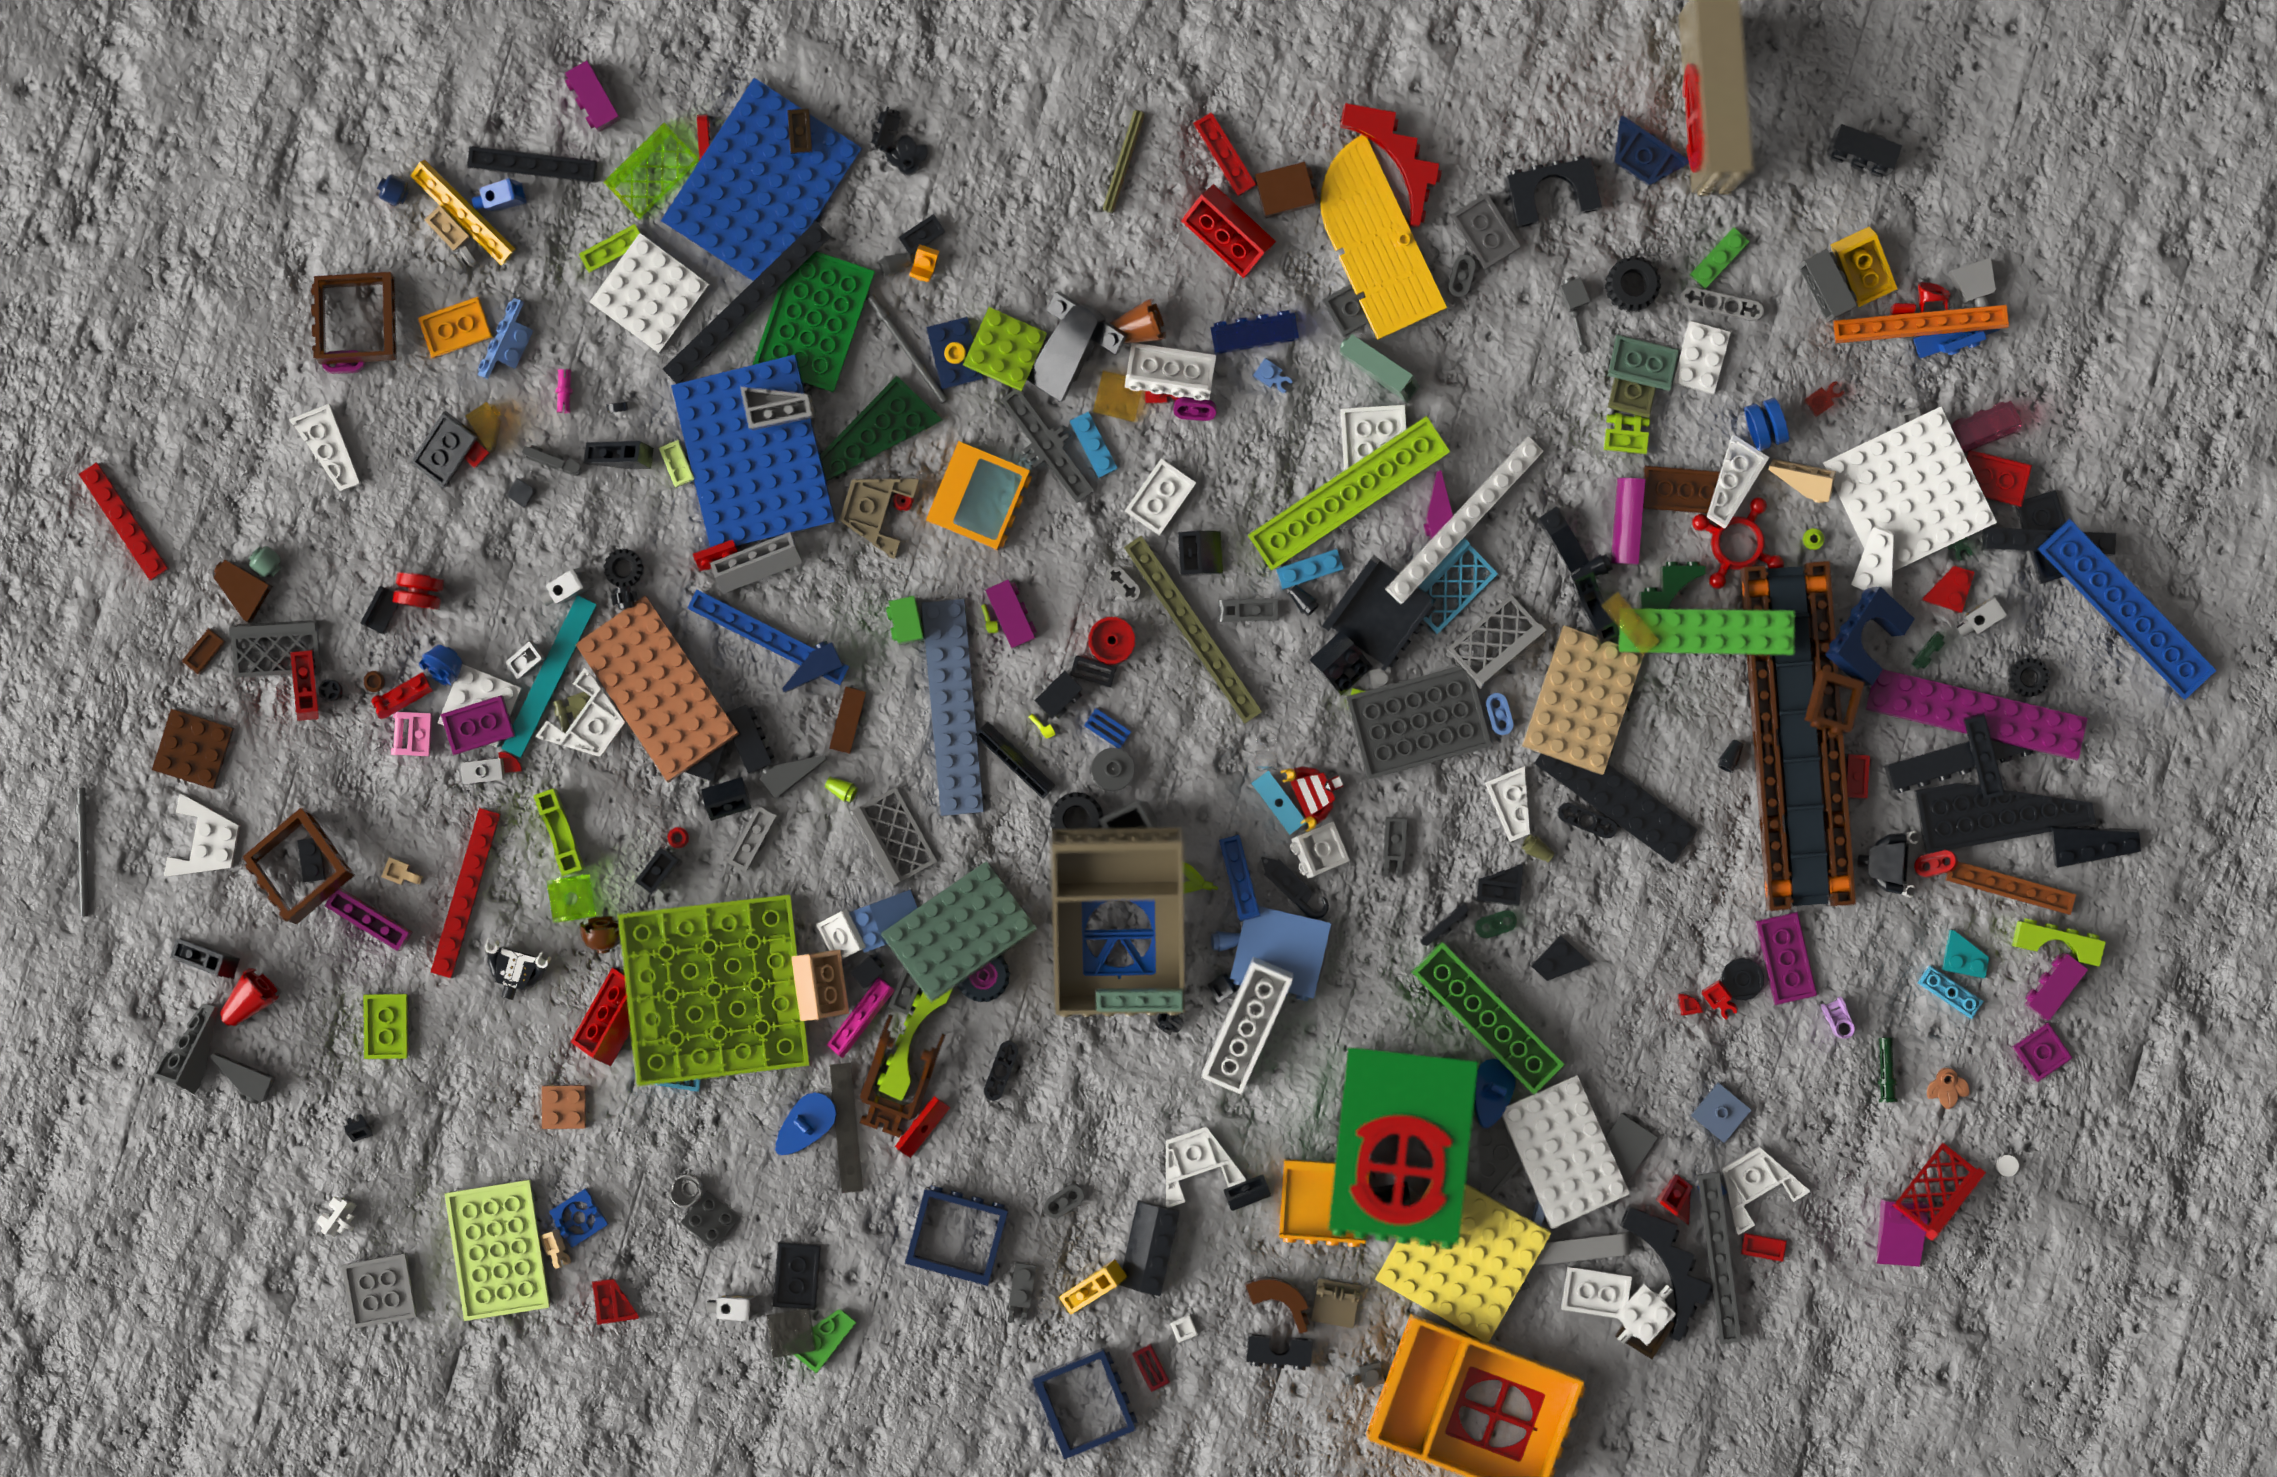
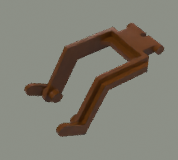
M889 1014L860 1094L862 1103L870 1105L867 1117L862 1115L859 1123L874 1129L878 1128L880 1122L884 1123L882 1132L900 1138L902 1130L898 1127L902 1117L908 1120L917 1117L946 1035L941 1034L936 1048L932 1046L930 1051L923 1050L921 1059L925 1060L926 1064L913 1102L905 1106L877 1096L873 1089L887 1047L893 1048L896 1038L890 1036L891 1031L888 1030L893 1015Z

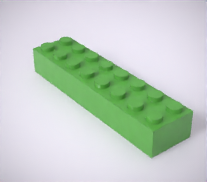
M1620 609L1619 652L1794 655L1795 612Z
M1440 942L1411 971L1532 1094L1535 1095L1565 1065L1443 942Z

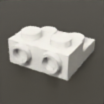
M1334 821L1291 839V851L1295 856L1298 855L1301 862L1299 863V870L1302 875H1306L1307 879L1350 861Z

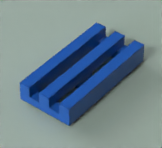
M1095 708L1084 725L1119 749L1131 733L1130 730L1097 708ZM1098 714L1125 732L1124 736L1096 719L1095 716ZM1093 721L1094 723H1096L1097 725H1099L1100 727H1102L1103 729H1105L1106 731L1120 739V742H1115L1114 740H1112L1111 738H1109L1108 736H1106L1105 734L1091 726V722Z

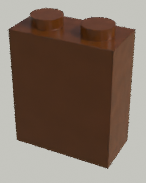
M1305 162L1255 174V181L1265 219L1315 206V200H1318L1316 188L1311 187L1310 179H1313L1310 166L1306 167Z

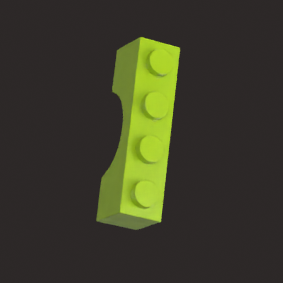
M557 788L533 795L539 814L549 832L561 876H567L584 870L585 866Z
M2025 918L2024 922L2017 921L2012 946L2037 952L2047 941L2058 939L2069 946L2076 961L2100 967L2106 941L2099 940V935L2087 933L2086 937L2078 935L2079 931L2066 928V932L2059 931L2058 926L2045 923V927L2038 926L2037 921Z

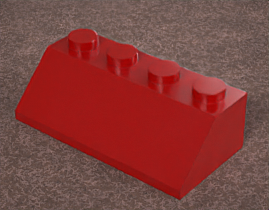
M1214 184L1201 194L1181 220L1184 225L1243 279L1276 243L1265 230Z
M613 967L571 1040L572 1044L591 1058L609 1066L613 1064L631 1031L625 974Z

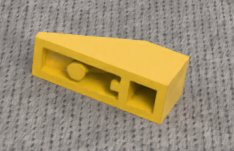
M1114 1259L1060 1295L1059 1299L1071 1315L1118 1286L1127 1275L1116 1259Z

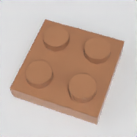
M586 1085L542 1086V1129L586 1128Z

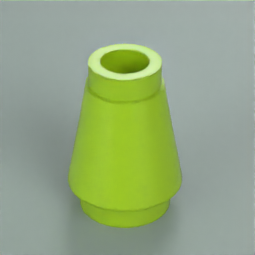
M831 776L825 784V788L843 802L851 803L858 792V787L854 783Z

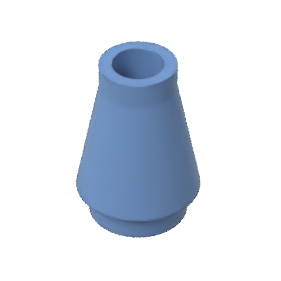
M1222 931L1212 933V950L1221 952L1237 947L1240 933Z

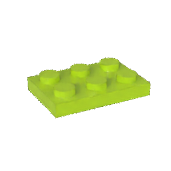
M364 994V1059H407L408 994Z

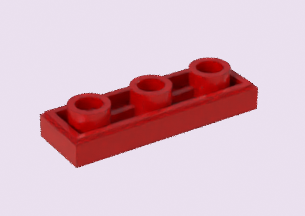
M934 1096L927 1103L921 1114L913 1121L906 1133L900 1137L895 1148L911 1158L950 1107Z

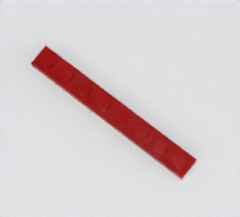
M482 808L478 810L430 973L447 978L453 977L501 814Z

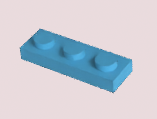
M1089 411L1070 420V424L1098 478L1117 470L1118 468Z
M1335 549L1278 568L1276 571L1284 590L1343 570L1344 568L1338 550Z

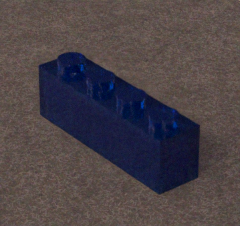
M1289 310L1277 312V316L1269 317L1268 314L1257 315L1255 320L1249 321L1247 317L1235 319V323L1227 324L1226 321L1216 322L1214 327H1210L1214 355L1299 340L1295 313H1290Z

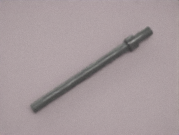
M874 294L870 296L867 300L876 311L875 315L877 318L884 322L940 403H944L948 400L947 396L890 318V312L886 307L883 308Z
M77 788L75 814H77L79 911L80 917L88 916L86 833L88 805H86L85 788Z

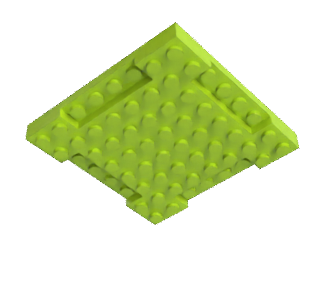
M790 895L617 914L637 1087L809 1066L805 1022L800 1020L792 957L797 956Z

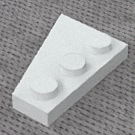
M1874 525L1852 581V586L1863 590L1881 586L1893 598L1894 532Z
M1525 766L1485 782L1509 842L1530 834Z

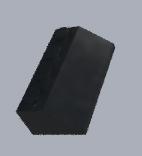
M1137 1201L1122 1267L1127 1277L1119 1284L1120 1286L1161 1297L1180 1213L1179 1210Z

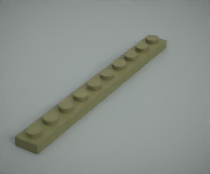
M1139 536L1124 547L1125 551L1243 723H1247L1262 712L1143 537Z

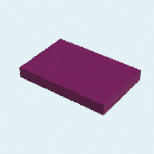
M503 695L440 714L453 755L515 737Z

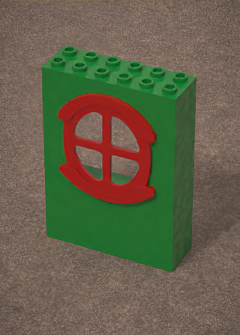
M1348 1047L1328 1230L1332 1231L1333 1236L1346 1237V1233L1354 1234V1238L1367 1239V1236H1375L1376 1241L1389 1242V1238L1397 1239V1243L1410 1244L1411 1241H1418L1419 1246L1432 1247V1243L1441 1244L1443 1249H1454V1246H1458L1478 1062ZM1394 1133L1400 1136L1397 1164L1371 1163L1369 1156L1374 1146L1385 1136ZM1409 1136H1417L1427 1145L1433 1157L1434 1167L1432 1169L1406 1166L1405 1159ZM1369 1171L1395 1174L1394 1198L1391 1205L1383 1204L1371 1191L1367 1179ZM1413 1175L1431 1178L1432 1184L1429 1191L1418 1203L1410 1207L1401 1205L1404 1176Z

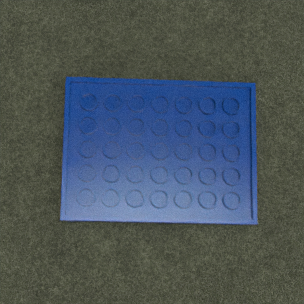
M753 78L661 219V222L752 281L816 221L862 150L860 146L809 114L812 153L791 154L787 110L802 108L756 78Z
M796 355L671 385L692 474L695 478L694 483L710 547L732 539L735 545L739 546L780 536L788 532L792 533L836 522L811 418L758 430H751L748 426L741 387L805 394Z

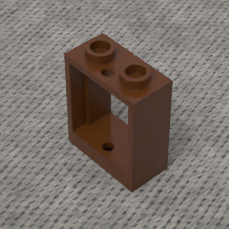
M1826 670L1817 671L1804 721L1810 722V726L1817 729L1830 728V732L1837 735L1851 732L1864 682ZM1826 683L1852 690L1843 724L1818 717Z

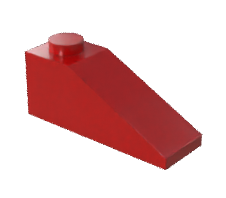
M312 650L290 652L297 721L319 719Z

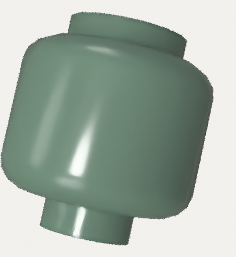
M259 546L248 558L251 560L249 562L250 568L263 578L269 574L273 577L281 569L279 566L281 557L268 546L263 548Z

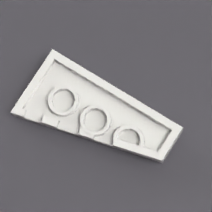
M330 404L289 419L339 491L342 492L361 484Z
M1734 434L1731 436L1707 514V518L1724 529L1729 524L1769 459L1767 455Z

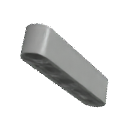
M1629 1232L1547 1240L1533 1266L1631 1254Z

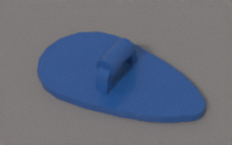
M1494 1058L1480 1064L1476 1075L1475 1110L1479 1124L1485 1129L1494 1125L1501 1118L1515 1089L1514 1075L1498 1059Z
M814 1092L806 1094L796 1103L778 1133L775 1151L778 1155L798 1152L821 1138L832 1128L837 1113L831 1098L825 1094Z

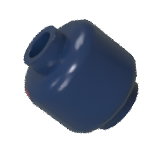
M393 174L388 175L386 179L382 177L376 188L380 190L379 198L393 206H397L399 203L403 204L410 191L408 183Z

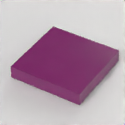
M2046 1022L2012 1046L2036 1082H2039L2073 1058L2049 1022Z

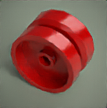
M397 573L395 583L398 586L408 588V591H394L393 603L440 610L441 599L438 596L428 595L429 591H443L444 580L418 573Z
M1105 617L1098 620L1092 626L1088 635V645L1092 655L1098 661L1105 664H1119L1132 654L1135 647V635L1132 627L1125 620L1118 617ZM1110 636L1112 638L1115 637L1116 639L1115 643L1112 645L1108 643V638Z

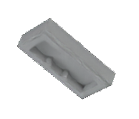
M503 758L460 763L463 784L505 780Z

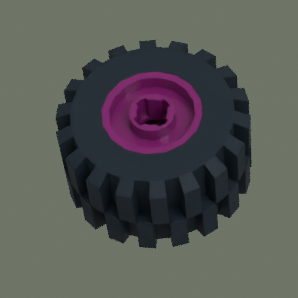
M1000 955L959 983L958 988L967 998L977 1002H989L997 999L1005 992L1009 984L1010 972L1008 964Z

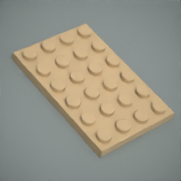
M1563 625L1522 747L1603 775L1644 654L1619 652L1618 644L1609 641L1601 644L1597 637Z

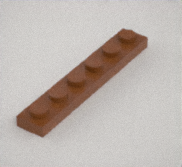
M1959 861L1956 869L1947 873L1945 878L1949 882L2071 915L2076 894Z

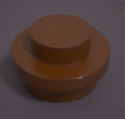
M371 671L365 675L363 683L368 691L379 692L385 686V678L380 672Z

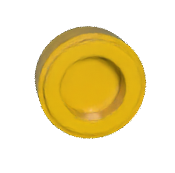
M952 342L946 346L944 355L949 363L959 364L964 361L966 350L962 344Z

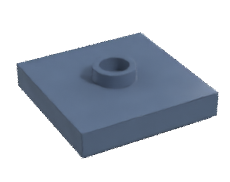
M1717 1082L1692 1112L1691 1116L1725 1143L1750 1113L1751 1109Z

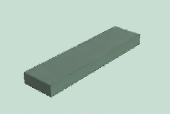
M1097 989V1012H1183V989Z

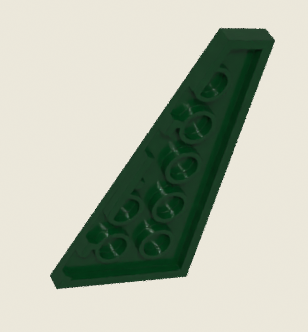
M896 376L820 454L826 482L943 420Z

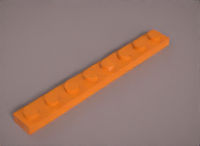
M2007 305L1834 320L1833 327L1835 343L2001 329L2008 328L2009 321Z

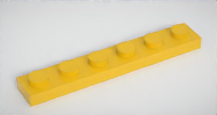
M425 159L419 162L411 177L500 265L505 264L515 251V248Z

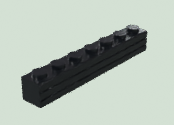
M988 721L975 734L1042 799L1056 786Z

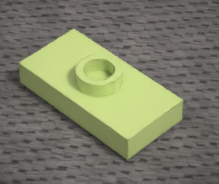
M679 440L659 448L675 488L694 481L695 478Z

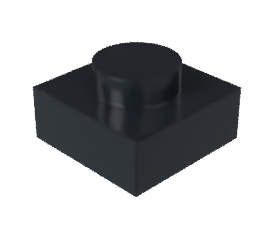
M1227 973L1221 974L1207 984L1218 1003L1237 991Z

